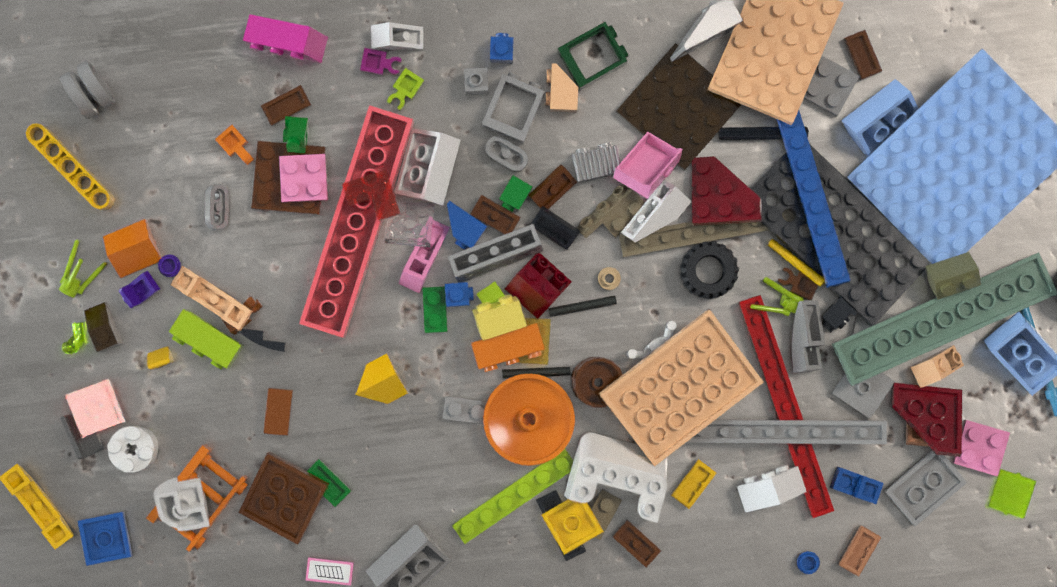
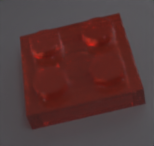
M109 379L64 396L80 438L125 422Z

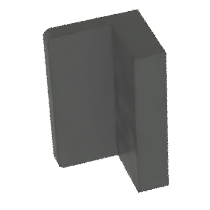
M87 408L60 417L78 459L86 458L105 449Z

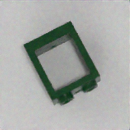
M606 22L601 23L557 49L579 91L627 64L626 58L629 55L623 45H618L615 39L618 36L613 26H608ZM603 33L618 61L585 79L570 51Z

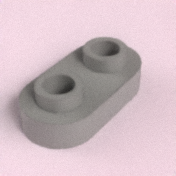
M495 136L487 141L485 149L491 159L512 171H521L526 167L528 157L525 151L502 137ZM500 145L501 151L495 153L493 146ZM518 156L521 162L514 164L512 158Z
M215 184L210 185L205 192V223L211 230H221L228 224L229 193L224 185Z

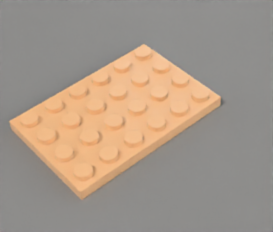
M746 0L740 13L743 21L733 29L708 90L792 125L844 3L839 0Z
M708 309L601 391L599 395L651 463L656 466L764 382L711 310Z

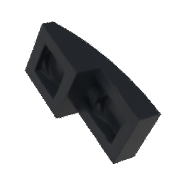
M242 329L240 332L247 339L260 346L287 352L288 343L267 341V331Z

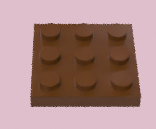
M258 141L251 208L320 215L321 201L281 202L279 156L326 155V147L307 145L305 153L287 152V143Z
M269 451L238 513L298 545L301 543L329 483Z

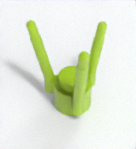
M79 240L74 242L64 275L60 281L61 285L58 289L72 298H75L77 293L82 295L85 288L107 265V262H103L80 285L81 280L76 275L83 263V259L78 260L70 275Z
M765 277L763 279L764 283L783 294L780 299V305L783 308L754 304L751 305V308L781 313L789 316L791 312L795 314L798 302L804 301L803 298L789 292L773 280Z

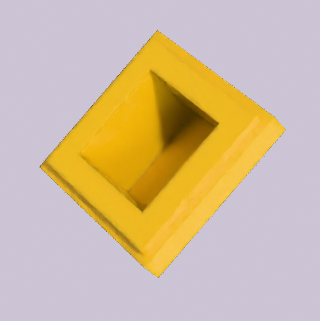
M168 346L147 354V366L150 370L171 364L174 361Z

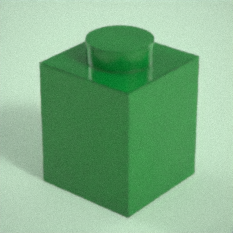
M512 175L499 198L503 202L501 206L512 213L514 209L520 211L533 186Z

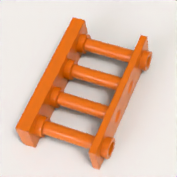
M206 444L200 447L177 477L178 482L198 478V474L195 472L200 466L203 468L206 466L231 485L233 489L224 498L201 480L203 492L218 504L219 507L212 516H209V527H203L198 534L191 530L178 531L191 542L186 548L189 552L194 548L198 550L206 540L203 536L236 493L241 495L248 486L246 481L249 477L243 475L238 480L211 459L212 456L209 454L213 449ZM156 506L146 517L153 524L158 522V520L161 521Z

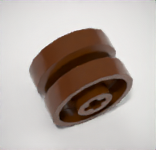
M599 356L588 357L581 360L574 367L570 377L571 389L575 397L582 403L594 408H604L608 405L599 393L623 374L621 369L611 360ZM597 378L601 379L599 381V386H595L594 381Z

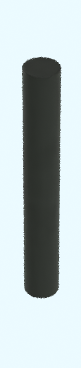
M614 295L548 309L550 317L615 305L617 301Z
M570 366L502 370V379L520 374H538L545 377L571 376Z

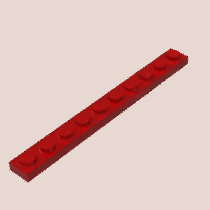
M761 295L738 302L778 420H803L767 312L751 308L752 304L764 306ZM786 443L794 467L798 466L807 491L803 494L811 517L816 518L833 512L834 508L812 444Z

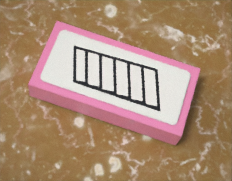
M308 557L306 581L351 586L354 562Z

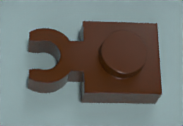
M783 268V272L789 274V279L782 280L779 278L778 283L782 286L791 285L793 286L791 293L807 300H813L819 286L801 271L798 276H795L791 269Z

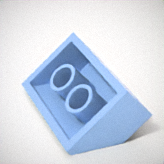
M895 79L846 116L842 122L849 136L867 158L918 109V106L911 91Z

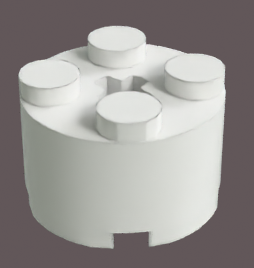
M141 426L124 427L111 437L107 447L108 455L113 465L119 470L129 473L138 472L150 467L155 462L158 453V441L152 431ZM131 445H137L134 453L130 452Z

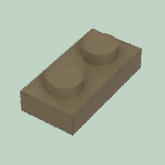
M604 489L600 491L591 508L604 530L603 533L595 537L601 540L622 502V499Z

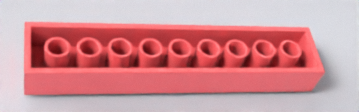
M369 105L299 324L342 338L346 337L412 132L413 119Z

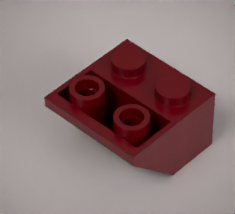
M537 253L504 289L512 297L516 296L520 304L539 319L572 281L541 253Z

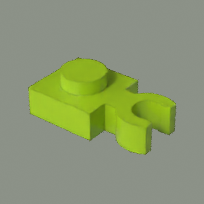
M405 68L393 85V88L398 91L391 94L387 102L391 104L394 99H399L400 105L397 109L401 111L405 106L404 99L408 97L412 100L425 81Z

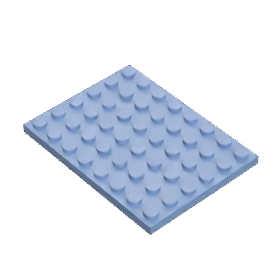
M981 49L858 165L847 178L931 264L970 250L1057 169V124Z

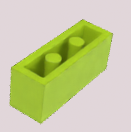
M187 309L181 311L169 330V333L173 334L172 339L181 345L187 343L193 347L191 350L193 353L202 358L206 355L212 359L210 363L220 370L223 367L229 369L244 347L243 344Z

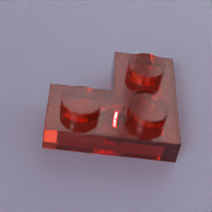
M387 170L342 184L349 206L372 200L378 221L401 214Z

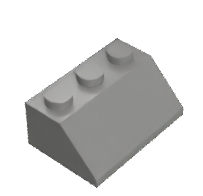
M415 524L375 561L366 572L377 587H424L452 560L426 532Z

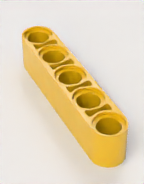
M37 123L27 128L26 138L94 208L105 211L113 206L114 196L48 128ZM38 129H42L43 137L36 141L34 133ZM57 145L59 147V153L55 157H52L50 155V149L51 147ZM73 161L75 169L73 172L67 173L66 165ZM89 177L91 185L89 188L83 189L81 186L82 180ZM100 194H105L107 201L104 205L99 206L97 198Z

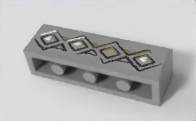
M534 224L450 255L448 259L458 283L540 253L543 251Z

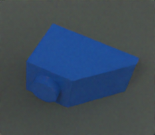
M449 201L447 208L452 234L457 239L455 244L464 250L468 247H474L488 227Z

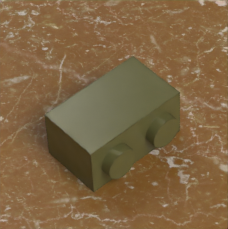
M969 252L926 266L928 283L937 299L981 285L979 268Z

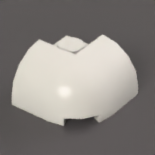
M174 478L160 484L155 489L154 499L162 522L177 528V531L209 527L207 501L200 478L178 482V478Z

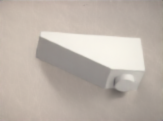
M663 180L621 233L632 241L637 242L677 220L684 213L691 200L676 186Z

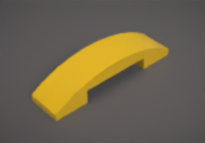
M18 463L0 476L1 482L12 496L15 495L42 529L41 533L55 550L74 536L68 524L48 496Z

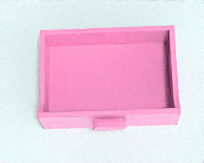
M647 132L616 167L614 179L648 199L663 180L672 173L674 167L680 161L683 149H676Z

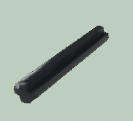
M804 126V127H805L806 134H807V137H808V136H809L808 127ZM722 127L718 133L719 140L782 139L779 127Z

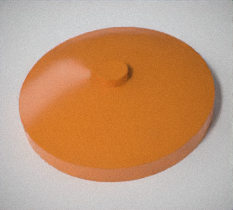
M520 374L503 381L491 393L484 409L483 424L488 441L503 458L520 465H539L558 456L568 445L574 431L575 414L568 394L555 381L538 374Z

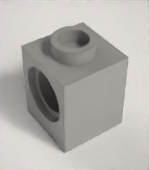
M487 68L464 69L466 95L488 94Z

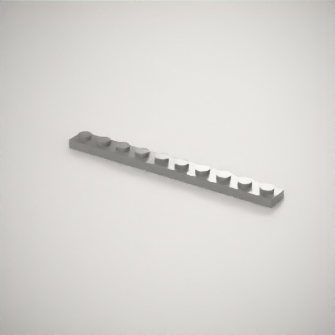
M714 420L686 443L887 444V421Z

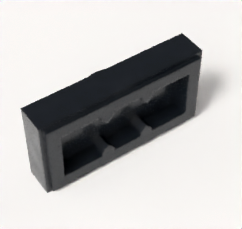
M544 206L541 207L530 225L534 224L537 231L568 250L580 232L579 229Z

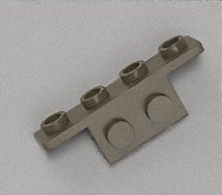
M622 184L616 187L605 201L600 202L589 216L584 217L576 228L580 230L579 233L587 238L603 224L616 238L645 202L636 191Z

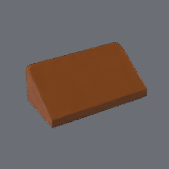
M268 388L264 434L288 436L293 390Z

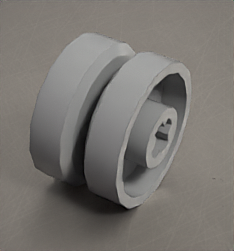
M88 60L77 66L79 77L71 71L60 76V81L70 100L86 119H90L98 114V107L95 101L105 109L115 103L113 95L104 80Z

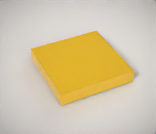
M567 499L541 515L564 555L604 532L587 502L580 503Z

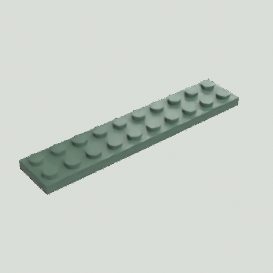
M1038 252L980 278V286L941 299H932L833 343L832 346L850 385L853 386L1056 295L1057 290L1040 253Z

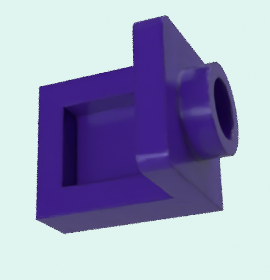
M146 271L118 291L123 301L132 309L146 302L160 288L150 273Z

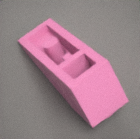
M429 218L403 269L399 282L400 285L420 293L450 227Z

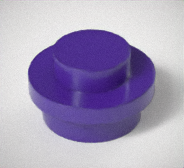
M174 255L163 256L158 263L159 272L165 277L176 276L181 269L180 260Z

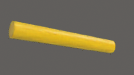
M774 239L768 243L767 246L818 286L822 287L825 280L821 275Z

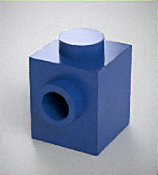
M496 33L495 37L491 36L490 63L513 64L514 37H509L507 33Z
M468 282L445 284L446 307L470 306V301L474 300L473 287H469Z

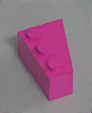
M249 14L243 41L250 44L251 49L262 52L263 49H268L270 53L283 56V54H287L295 59H307L322 63L328 40L327 36L309 26Z

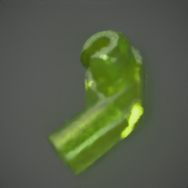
M83 322L72 323L73 336L67 342H63L62 351L64 353H76L84 345Z

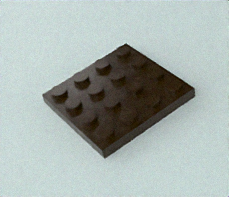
M675 43L617 109L616 113L643 136L649 132L676 149L682 148L681 158L677 165L685 171L692 163V160L698 156L742 104L709 91L708 87L713 75L689 54L672 62L670 57L679 46Z

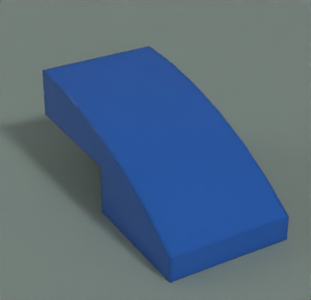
M837 466L830 488L877 504L884 483Z

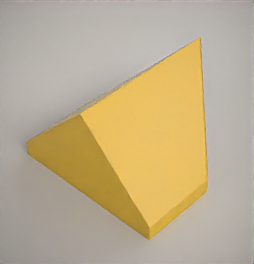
M386 353L366 364L355 395L389 404L408 394Z

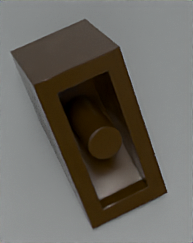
M106 302L84 310L88 333L96 352H104L123 344Z

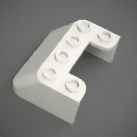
M587 432L579 439L564 496L569 500L580 503L589 502L594 497L597 483L641 494L637 507L639 515L645 520L658 523L667 489V457L654 466L637 444Z

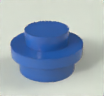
M805 551L797 558V567L805 574L815 573L820 566L819 557L814 552Z

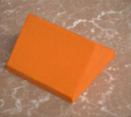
M146 219L103 236L107 257L120 278L157 264L162 258Z

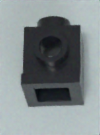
M839 297L821 315L822 326L830 333L836 330L837 327L842 329L850 320L847 317L849 315L851 317L855 316L857 312L842 297Z

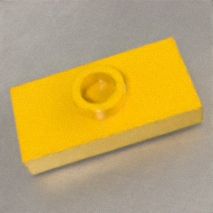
M698 459L671 496L690 509L717 473Z

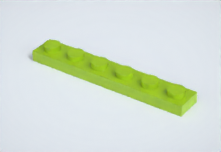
M564 449L558 456L540 464L452 524L453 528L463 543L466 544L570 473L573 459L567 450Z

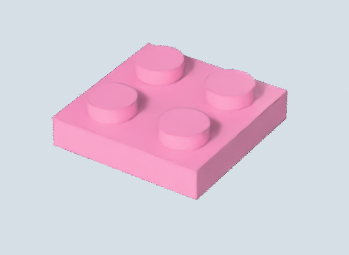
M325 154L279 156L281 202L328 200Z
M964 420L962 427V454L960 457L954 456L952 463L998 476L1010 432Z

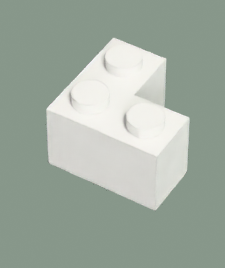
M788 464L775 468V471L761 474L762 478H758L757 475L744 479L745 483L737 486L745 513L780 505L807 492L798 466L789 468Z

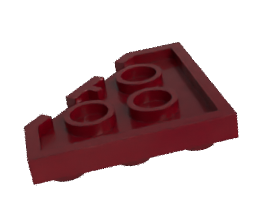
M715 156L695 157L692 160V224L694 226L762 222L761 198Z
M894 383L892 408L937 455L960 457L962 454V390L932 386L920 388L919 385Z

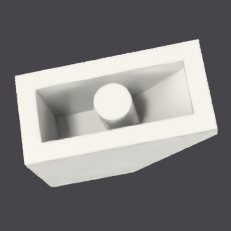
M391 22L372 25L371 48L381 50H423V27Z

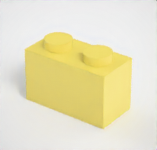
M506 295L499 298L498 302L492 304L490 302L477 305V309L472 310L482 340L527 326L520 302L516 296Z

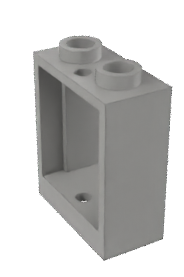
M508 73V76L502 74L483 119L482 127L524 144L545 91L541 90L542 86L530 81L529 84L520 81L521 77L513 73ZM506 83L536 95L522 131L491 118Z

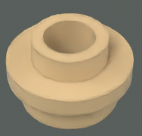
M607 267L600 271L598 282L602 288L612 290L620 284L621 277L615 268ZM611 274L614 277L613 282H606L605 276Z

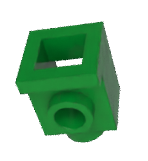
M285 116L283 142L287 143V152L305 153L309 136L308 118Z

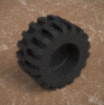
M715 241L702 242L692 247L684 255L680 264V277L683 280V285L691 294L699 298H718L734 287V283L738 279V261L734 257L732 250L726 248V245ZM704 257L716 258L722 266V276L715 283L706 284L697 277V263Z

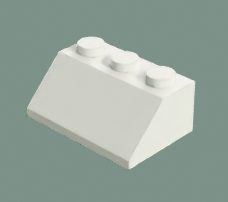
M412 128L394 193L443 206L461 140L440 132Z

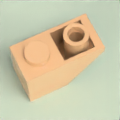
M552 63V69H547L546 83H551V92H546V105L550 106L551 112L577 113L578 86L556 63Z
M953 345L918 362L910 368L920 388L944 379L964 366L961 355Z

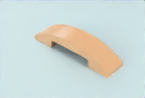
M184 266L181 267L179 273L170 284L240 331L253 312Z

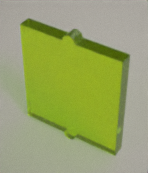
M1000 469L988 507L1003 511L1005 515L1012 514L1025 518L1036 480L1021 476L1019 472L1015 474Z

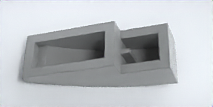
M818 300L799 301L792 332L793 372L804 373L821 370L822 363L819 346L825 345L819 303Z

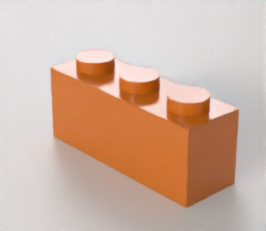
M537 323L493 338L471 343L478 369L484 368L485 372L498 369L497 364L505 361L507 366L520 362L519 357L528 355L529 359L541 356V350H545Z

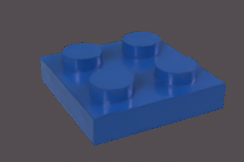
M124 511L78 521L86 566L133 556Z

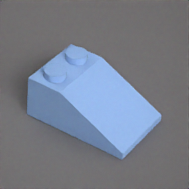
M1019 311L983 340L994 356L1032 396L1057 376V353Z

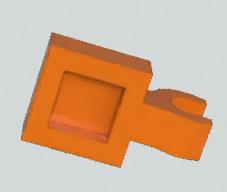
M230 125L215 139L230 157L237 153L247 165L254 160L244 148L248 141L233 125Z

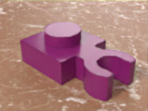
M364 48L360 71L383 75L384 69H387L391 74L399 75L400 71L394 70L392 64L394 62L402 63V59L399 57L386 59L387 52Z

